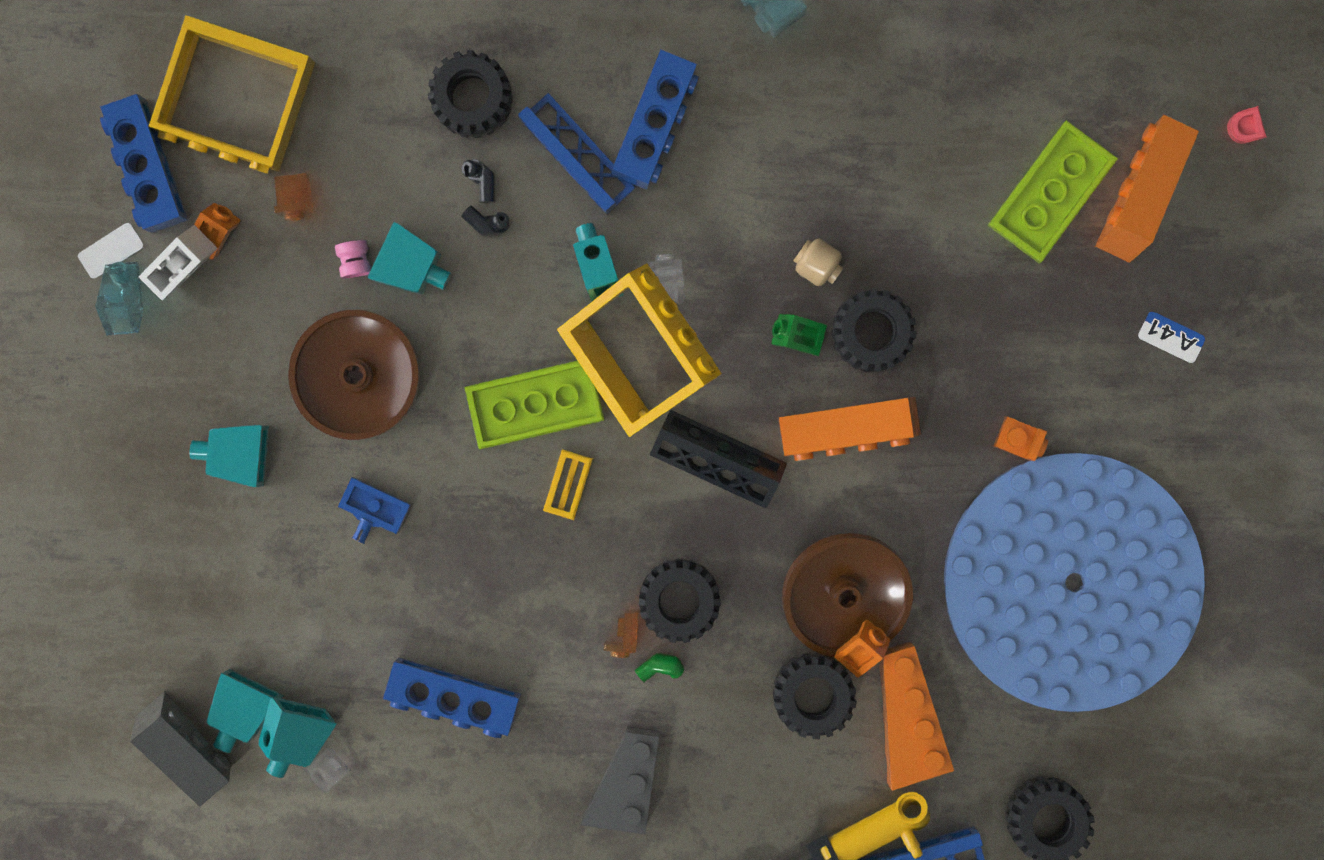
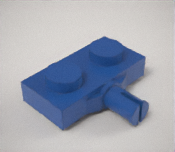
M351 477L338 507L352 513L360 520L352 539L359 540L358 542L365 544V540L372 527H382L398 534L412 504L355 477Z

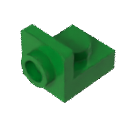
M779 314L772 328L773 338L771 344L819 356L827 325L797 315Z

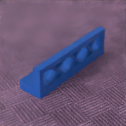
M549 93L531 109L527 106L518 114L521 122L606 214L610 213L635 190L631 183L617 178L625 189L614 199L603 189V178L616 177L611 176V173H604V165L612 172L614 164ZM547 104L557 112L556 125H544L536 116ZM561 118H562L569 126H560V125H561ZM550 130H556V137ZM560 131H574L579 136L578 149H566L560 142ZM582 141H583L591 150L582 149ZM572 154H578V161ZM582 154L596 155L600 159V173H589L581 165ZM594 178H600L599 184L595 181Z
M975 826L919 841L923 854L917 859L913 858L906 846L857 859L935 860L945 857L946 860H959L954 857L956 853L974 848L977 858L974 860H985L981 848L983 846L981 836Z

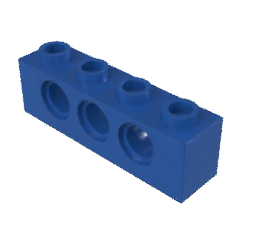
M660 50L613 165L611 176L646 190L650 181L657 183L663 165L659 164L658 161L662 152L669 153L675 135L670 134L674 122L681 123L687 106L682 104L686 92L693 94L699 76L694 74L697 64ZM665 85L673 86L677 91V96L666 98L661 94L660 89ZM652 115H660L664 118L666 124L661 128H654L649 124L648 118ZM641 144H647L653 149L654 154L649 158H642L636 153V148Z
M134 94L100 106L103 113L100 122L105 134L111 136L114 145L111 148V154L116 165L122 168L125 177L121 179L122 186L127 196L132 197L135 206L132 209V214L138 227L154 233L188 221L160 138H158V131L149 127L152 114L147 100L138 94ZM135 127L137 130L135 139L127 142L125 138L126 132L130 128ZM146 157L147 167L144 171L138 173L136 163L139 159ZM152 188H157V199L153 203H148L146 199L148 191Z
M398 658L393 663L383 699L391 701L390 706L396 709L408 711L409 707L421 710V715L424 717L439 720L440 716L452 719V724L457 727L470 729L472 725L484 729L483 733L485 735L501 738L502 735L508 736L511 731L521 693ZM419 682L425 684L429 690L428 697H417L413 691L414 684ZM446 692L456 693L460 698V705L457 707L448 706L444 701V694ZM478 701L487 702L491 707V714L480 716L475 711V703Z

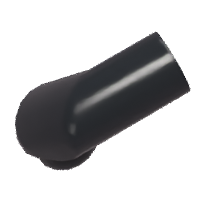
M477 159L466 160L462 164L461 170L465 177H468L479 186V203H495L494 172Z
M471 205L461 215L482 236L501 235L509 228L510 219L504 212H497V215L483 216Z

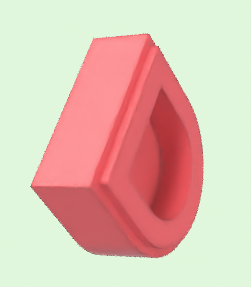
M1258 106L1242 110L1234 114L1228 121V134L1237 143L1247 144L1267 137Z

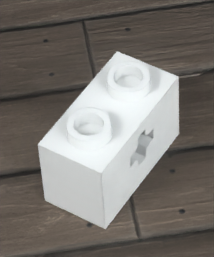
M193 225L176 237L144 270L139 278L161 300H164L178 289L218 248Z

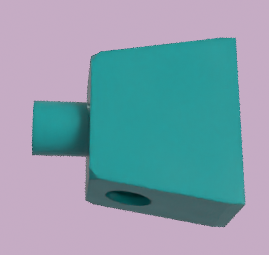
M393 222L367 278L381 284L422 295L428 283L444 290L452 273L436 266L441 253L398 223Z
M587 223L575 229L579 242L573 244L586 290L592 302L619 280L605 236H598L594 224Z
M252 425L210 429L208 441L192 440L189 450L190 459L206 461V475L251 487L264 486L269 426Z
M231 669L221 673L207 718L208 725L220 730L213 746L223 752L231 753L237 739L246 743L250 742L263 727L271 697L283 699L284 695Z
M271 697L259 737V747L266 757L270 759L266 768L270 775L283 778L290 764L302 767L311 765L337 724L326 709Z

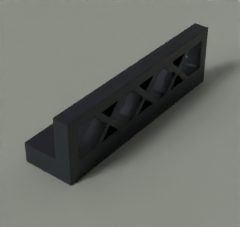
M673 410L669 411L650 452L652 457L763 508L768 507L787 465L782 460ZM663 440L675 445L679 452L671 453L660 448ZM691 457H701L706 460L708 465L701 467L695 464ZM729 470L735 473L738 479L729 480L723 477L721 471ZM757 483L768 488V491L764 496L753 491L750 485Z

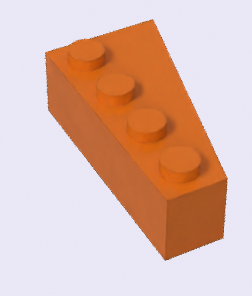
M1164 114L1155 124L1149 123L1141 138L1144 141L1143 147L1136 152L1131 161L1130 168L1132 170L1119 189V197L1108 215L1106 224L1095 247L1130 263L1153 243L1199 133L1198 130Z
M916 397L779 417L784 456L794 455L795 461L814 458L813 452L824 450L826 451V456L846 454L845 447L858 446V452L878 449V442L890 441L891 447L910 444V438L921 435Z
M909 641L887 648L884 659L880 661V677L883 698L887 784L893 791L953 772L954 768L915 646Z

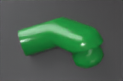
M656 653L634 671L641 681L645 683L656 673L670 675L673 679L679 678L683 675L685 669L678 657Z

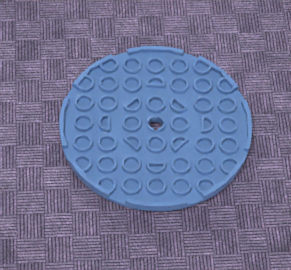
M1066 453L1042 456L1041 458H1036L1035 461H1026L995 478L982 489V492L962 514L950 540L944 568L947 613L954 633L969 659L988 679L1007 693L1035 706L1057 711L1082 712L1105 709L1137 697L1154 686L1176 665L1186 651L1198 625L1204 600L1205 579L1201 550L1194 530L1178 503L1161 485L1142 471L1115 459L1093 454ZM1072 573L1079 574L1083 583L1075 591L1068 590L1065 584L1067 576Z

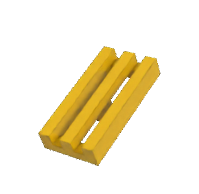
M564 449L561 450L543 511L571 520L575 519L593 458ZM566 458H570L572 463L558 508L552 507ZM583 462V470L570 512L564 511L578 463Z

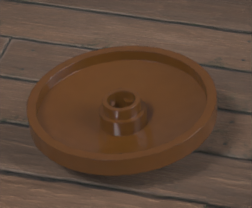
M344 310L324 316L313 323L302 334L290 358L288 380L295 405L311 425L332 437L362 440L386 433L405 418L418 394L420 366L417 353L410 339L392 321L368 311Z
M857 533L832 535L809 546L792 563L785 577L782 589L783 610L794 635L811 650L829 657H834L837 649L858 634L862 623L866 620L881 628L891 641L905 625L913 602L912 581L900 556L881 540Z

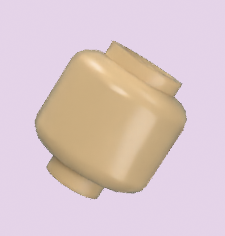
M820 238L815 239L813 242L807 240L793 260L797 263L796 273L816 287L823 286L826 281L833 284L843 270V267L838 265L842 258L841 253Z

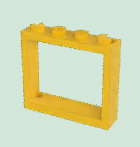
M185 15L149 127L159 132L158 138L176 143L179 138L188 141V148L207 154L209 148L220 152L218 157L223 160L237 164L238 159L250 162L249 168L265 174H268L269 169L279 172L315 62L308 55ZM199 38L297 70L269 157L171 125Z
M648 263L629 272L557 329L629 437L722 374L714 363L713 358L698 339L696 332L689 326L679 311L677 304L671 299ZM628 288L633 292L692 380L691 383L651 411L647 409L588 321L589 318Z

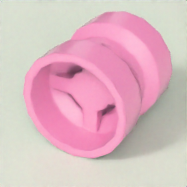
M366 240L350 241L335 245L336 256L341 260L339 272L342 279L369 275L372 266L366 257L368 252Z

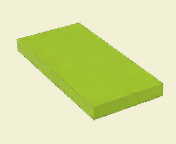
M1064 121L987 226L1036 262L1041 263L1118 158L1070 122Z
M578 361L464 387L479 450L605 421L598 390Z

